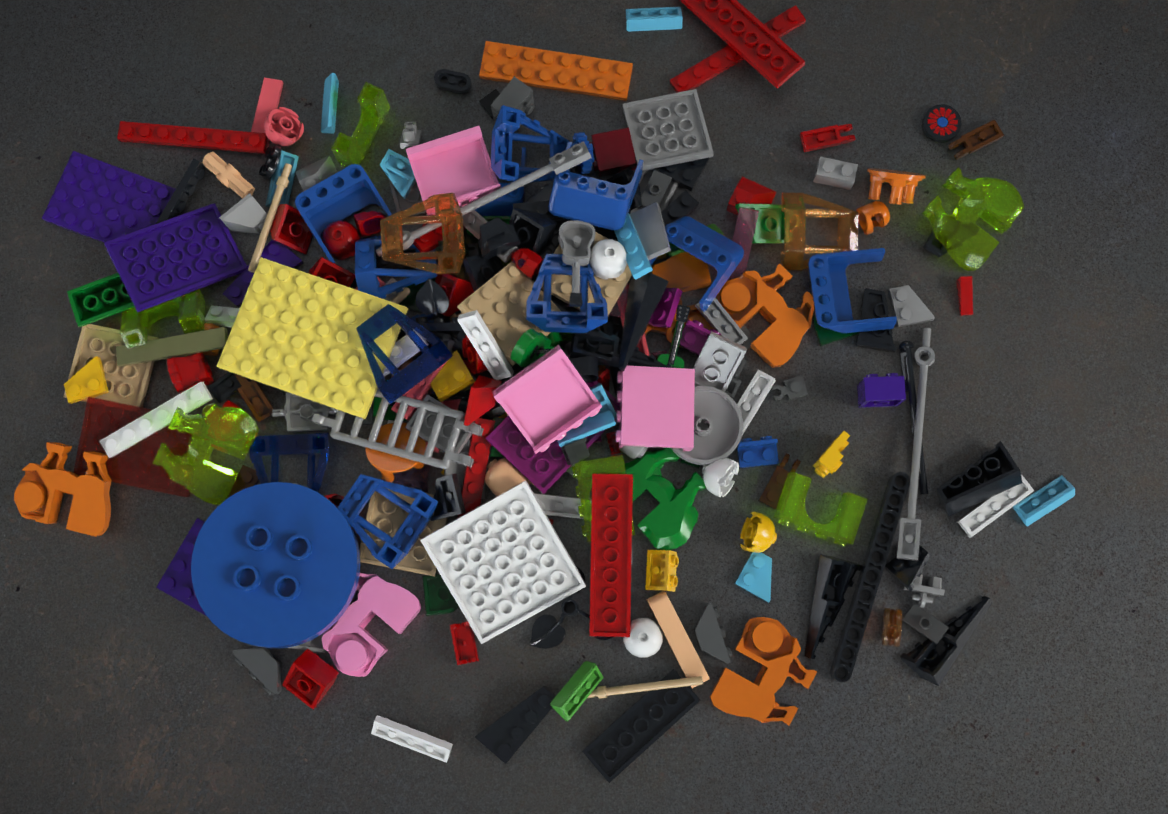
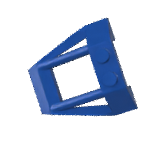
M503 105L492 130L491 169L499 179L514 182L540 168L521 167L519 163L512 162V141L550 145V158L557 153L565 151L570 141L553 130L545 129L540 125L539 121L529 119L523 111ZM521 124L543 136L514 132L520 128ZM552 171L530 183L554 180L555 172Z
M395 235L360 238L355 242V277L358 291L385 299L387 298L386 295L395 291L399 293L403 291L404 287L414 283L418 285L428 279L437 277V248L422 255L414 244L409 247L416 249V270L376 268V249L392 242ZM377 276L409 278L380 287Z
M546 254L538 277L526 301V320L545 332L587 333L607 323V302L603 298L601 288L594 278V272L590 263L580 266V293L583 302L580 312L551 311L552 274L572 275V266L564 264L562 260L563 254ZM588 283L595 303H588ZM543 284V301H538Z
M360 474L337 508L371 551L372 555L393 569L409 553L430 522L438 501L422 490ZM389 490L414 498L415 500L410 505ZM375 491L409 513L393 538L359 516ZM364 529L384 541L383 547L380 548Z

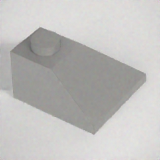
M329 155L295 172L303 191L334 175L337 173V170Z
M249 193L219 218L232 232L259 234L262 231L267 213Z

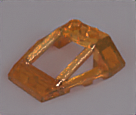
M782 193V212H785L784 251H781V265L786 270H803L808 268L809 259L803 260L804 253H836L858 250L859 212L805 193ZM804 203L827 209H805ZM806 217H837L838 246L805 245Z
M455 193L433 195L421 203L418 202L404 211H399L380 220L383 260L437 274L460 272L465 256L463 216ZM435 207L436 215L411 216ZM442 223L443 251L403 252L402 225ZM438 259V264L419 262L415 260Z

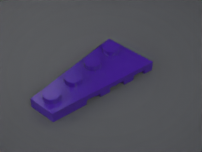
M271 240L265 246L261 255L262 258L291 268L299 267L304 263L286 246L274 240ZM248 269L244 270L223 293L238 308L242 305L254 275Z

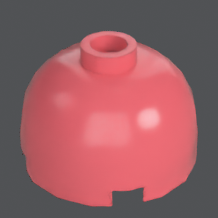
M279 107V109L271 110L264 122V131L267 138L275 145L279 144L281 147L291 146L304 133L303 122L300 123L298 120L299 116L291 109Z

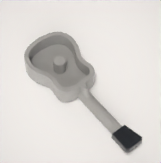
M578 220L564 222L559 228L558 241L563 250L562 260L564 264L572 266L570 307H582L580 266L588 265L590 262L591 249L594 245L596 233L590 223Z

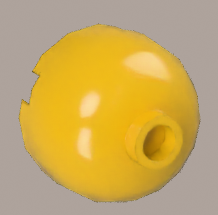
M751 512L750 514L753 516L751 518L747 517L743 524L740 539L744 540V545H740L745 551L764 552L777 539L775 526L768 516L758 512Z

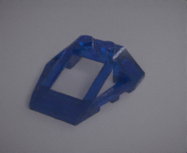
M389 304L356 328L377 389L389 404L393 403L453 356L441 339ZM396 323L423 353L401 371L398 370L374 341ZM416 332L419 333L433 346L429 349L428 346L422 341V339L416 334ZM374 354L393 375L387 382Z
M329 433L249 436L250 459L256 469L258 480H260L261 484L269 483L262 456L271 455V482H279V455L308 454L307 487L319 493L330 454ZM316 453H320L319 461H318V467H317V472H316V477H315V458H316Z

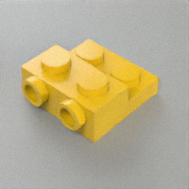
M843 431L837 436L814 463L813 467L816 468L814 471L822 478L828 475V473L833 474L843 464L840 461L843 458L840 452L849 444L847 439L850 435L847 432Z

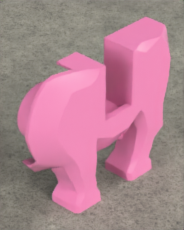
M360 573L356 589L359 592L358 600L350 604L340 619L322 636L323 649L330 654L336 668L344 674L355 677L367 676L377 661L388 650L364 629L375 615L380 617L398 634H402L421 610L420 600L410 591L399 585L386 582L377 574Z

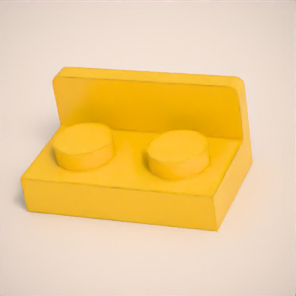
M647 550L645 590L675 592L678 585L676 568L679 564L677 552L671 550Z

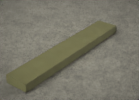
M221 327L117 346V366L122 367L222 349L228 339L227 328Z

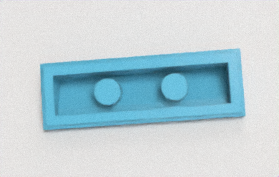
M681 7L626 9V28L628 32L682 29L683 17Z
M331 73L324 82L321 133L334 134L339 88V80L335 73Z
M281 150L280 164L271 177L265 206L270 207L277 188L276 182L282 174L285 163L292 165V169L288 177V186L284 189L279 204H289L299 156Z
M607 410L583 420L581 426L576 429L572 428L566 432L567 434L564 438L558 440L559 446H565L615 426L616 422L612 412Z
M1061 475L1014 505L1013 508L1022 522L1029 526L1075 496V487Z

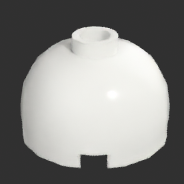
M604 239L598 241L592 247L589 263L596 277L603 280H608V278L615 279L625 271L627 253L625 247L620 242L613 239Z
M725 458L704 465L702 474H704L703 480L706 489L720 498L721 496H726L735 483L732 480L733 475H738V462Z
M637 618L630 622V637H623V642L626 649L632 655L639 658H648L660 650L663 643V633L660 626L654 620Z

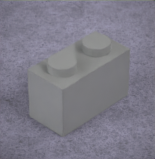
M820 157L816 165L813 182L851 190L855 182L858 164Z

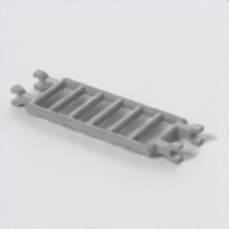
M377 389L375 397L382 399L368 440L358 437L363 422L362 418L355 417L350 435L339 432L345 412L338 410L335 420L318 414H314L312 422H315L316 425L332 428L330 432L331 438L442 469H447L451 461L472 467L474 459L471 456L454 453L460 431L482 436L484 430L477 424L465 426V413L462 411ZM389 401L400 403L387 445L378 443L376 440ZM409 405L419 409L406 449L403 450L394 446ZM426 411L435 412L437 416L424 455L414 453L413 450ZM446 415L456 418L443 460L432 458V454Z

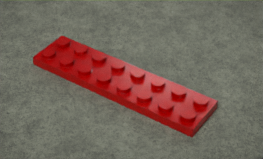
M679 0L777 89L805 66V60L737 0Z
M592 473L589 636L630 637L633 474Z

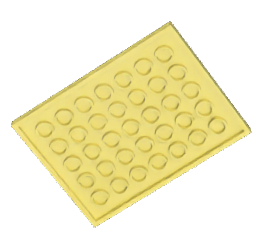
M261 257L216 367L366 420L408 308Z

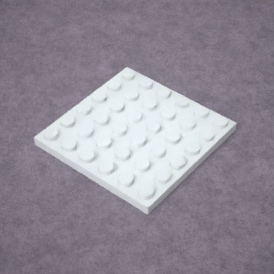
M526 480L420 540L481 644L586 587L585 581Z

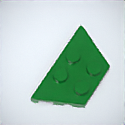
M735 204V208L752 244H788L792 237V231L797 225V216L803 210V205Z

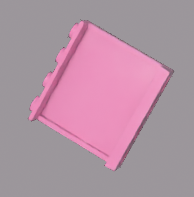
M480 126L406 149L428 218L439 217L445 212L455 211L501 188L495 172L491 169V160Z
M559 345L492 391L496 401L501 404L536 454L539 451L544 452L547 450L552 442L564 438L567 434L566 432L572 428H578L583 424V420L589 416H595L599 413L600 408H602L598 399Z
M627 366L625 371H618L617 383H621L620 391H617V403H620V410L616 412V422H620L619 430H616V442H619V448L623 446L682 448L683 451H691L694 448L695 369Z

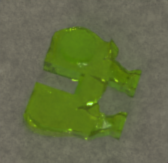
M958 167L942 185L961 198L955 205L953 214L948 215L942 207L941 198L938 195L930 201L921 214L929 219L935 237L944 245L952 259L964 270L976 271L984 264L1000 243L976 224L978 218H982L1002 234L1012 226L1014 220L1022 213L1024 204L1020 193L1011 183L989 177L969 179L962 175V171Z
M217 403L206 405L202 410V414L188 415L181 408L177 407L168 429H177L180 432L191 434L187 452L182 456L174 455L170 452L167 444L161 443L153 464L161 465L172 481L183 485L196 497L207 503L220 505L228 498L238 472L209 461L213 449L245 460L250 446L258 435L259 428L254 419L241 408L220 407Z

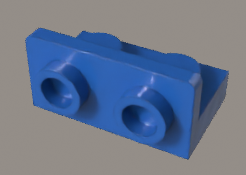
M772 436L761 437L758 441H753L752 438L741 439V442L736 447L739 469L778 465V440L772 439Z

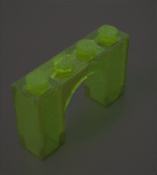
M367 82L357 98L361 106V116L354 133L350 137L339 132L331 148L338 163L343 167H348L352 164L361 165L390 109L384 90Z
M200 289L138 313L135 307L123 311L120 335L127 349L147 344L148 330L151 325L168 316H178V321L184 334L204 331L206 302Z
M623 454L581 460L575 466H572L573 477L578 479L579 485L575 486L576 496L581 498L582 504L578 506L580 518L584 517L585 525L581 526L583 538L587 537V542H591L592 505L590 502V491L592 488V473L626 474ZM632 514V535H635V527Z
M795 472L788 473L773 518L778 519V523L790 527V524L797 526L798 531L807 534L809 531L814 532L817 538L827 540V538L833 539L836 545L845 547L846 544L853 545L868 499L850 492L843 493L835 517L826 524H818L808 516L805 509V499L812 478Z

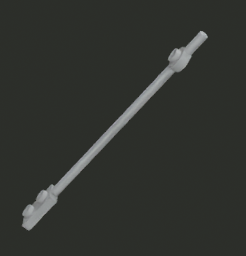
M585 142L575 144L571 148L555 154L549 158L550 164L413 232L406 230L397 232L392 242L376 249L378 256L380 257L396 248L398 250L408 249L414 243V239L552 171L558 175L592 158Z
M923 328L922 347L918 348L915 352V361L920 366L909 500L907 518H900L897 559L918 561L921 519H915L927 374L928 367L935 361V353L930 348L931 328ZM925 355L929 357L928 360H922L921 358Z

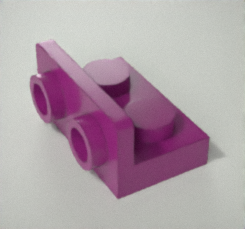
M666 288L649 324L654 327L671 328L683 291L678 288Z
M688 320L682 331L679 346L699 356L710 332L712 331L718 335L721 334L714 329L708 330L704 328L703 324L697 320Z

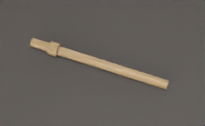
M285 163L282 174L277 179V188L248 268L249 272L255 273L284 189L288 186V177L292 169V165Z
M698 676L615 687L598 686L588 698L598 697L602 699L610 695L702 685L703 677Z

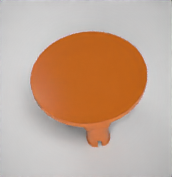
M868 168L867 172L870 173L871 182L868 199L880 200L882 183L888 182L892 186L890 204L901 205L902 202L913 204L915 187L918 186V181L926 178V175Z
M394 423L381 426L376 442L387 445ZM402 423L394 446L396 448L406 449L411 433L405 428L407 423ZM418 437L413 452L424 455L426 442ZM365 447L368 461L381 472L382 480L392 483L394 481L393 473L403 472L412 467L421 469L425 465L424 463Z

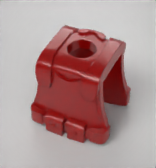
M203 353L167 359L168 372L172 384L178 393L180 392L181 394L199 382H204L205 385L214 383L210 365Z

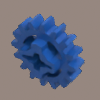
M585 132L574 133V136H572L573 145L584 141L592 157L576 165L577 171L581 175L589 174L592 171L591 166L594 162L593 145L587 141Z

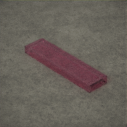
M739 208L732 241L742 246L744 257L727 281L740 277L746 271L759 210Z

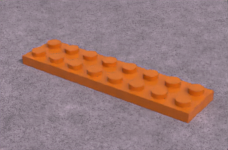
M486 41L479 78L509 83L515 76L531 87L627 101L633 63Z

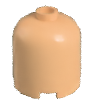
M505 458L499 461L494 459L487 466L489 470L485 475V483L496 497L525 480L529 485L531 484Z

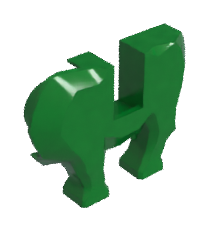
M671 448L645 452L641 458L623 464L609 473L633 474V502L648 490L660 503L637 525V528L647 536L657 550H673L687 542L694 525L698 521V511L692 504L697 492L706 489L704 480L697 472H694L680 489H677L671 481L662 476L660 470L665 463L677 462L680 459Z

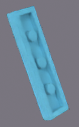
M628 213L624 226L619 230H614L618 242L625 247L627 253L626 261L632 276L636 280L653 271Z

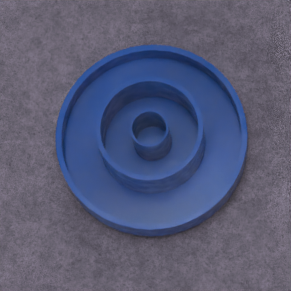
M287 482L263 483L235 493L210 514L203 524L194 545L191 577L195 595L202 610L222 632L240 642L257 647L288 648L309 642L331 628L344 614L358 586L361 565L360 552L351 525L340 510L326 497L298 484Z

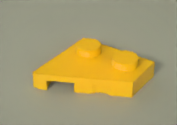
M456 350L430 385L439 401L442 402L475 381Z
M94 357L64 383L68 403L72 404L109 393L100 357Z

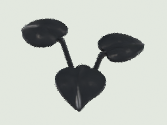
M428 279L417 293L415 300L417 308L423 314L429 315L433 313L435 317H445V320H449L448 316L440 314L446 312L449 307V299L446 292L438 283ZM429 331L427 335L424 336L426 341L434 331ZM449 331L452 340L455 341L452 347L453 353L457 350L463 360H468V358L463 357L462 340L466 338L465 332L460 331L456 338L453 331ZM427 341L429 345L422 349V353L419 356V358L425 352H428L430 354V352L432 351V346L429 341Z
M577 567L579 573L585 581L584 573L581 571L580 568ZM570 595L561 605L563 613L558 622L552 615H542L535 621L530 644L542 649L558 646L566 636L565 629L560 626L565 616L574 617L577 614H581L590 619V615L580 610L579 605L571 599L572 595ZM594 636L595 638H597V639H599V640H610V639L614 638V637Z

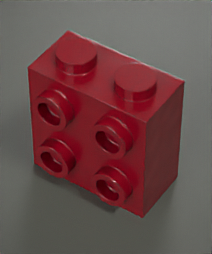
M629 127L591 135V142L589 143L593 145L595 156L593 167L594 171H598L599 177L617 174L630 167L632 170H636L637 162Z

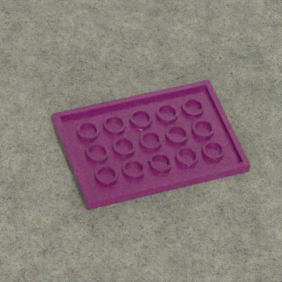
M594 381L586 384L591 388L599 384V382ZM604 388L615 412H617V410H620V403H617V399ZM509 415L486 437V440L543 495L572 466L567 465L557 440L552 442L547 450L544 452L539 451L536 454ZM607 429L587 436V441L585 442L587 449Z

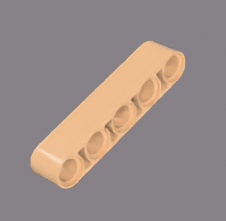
M661 591L646 599L685 677L702 676L703 683L710 680L666 592Z

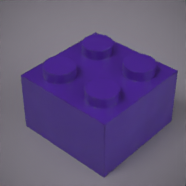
M889 373L885 377H878V374L866 375L857 384L858 408L899 406L906 400L904 376H898V373Z

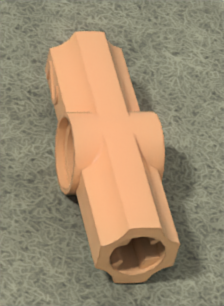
M213 151L204 156L202 164L216 175V178L225 187L232 189L242 199L249 193L253 195L255 190L253 185L244 179L240 172L230 163L227 164Z

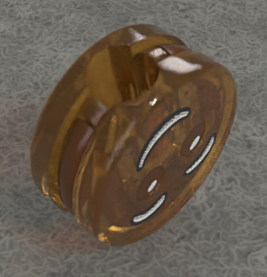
M884 608L881 643L883 646L893 645V647H899L902 632V610Z

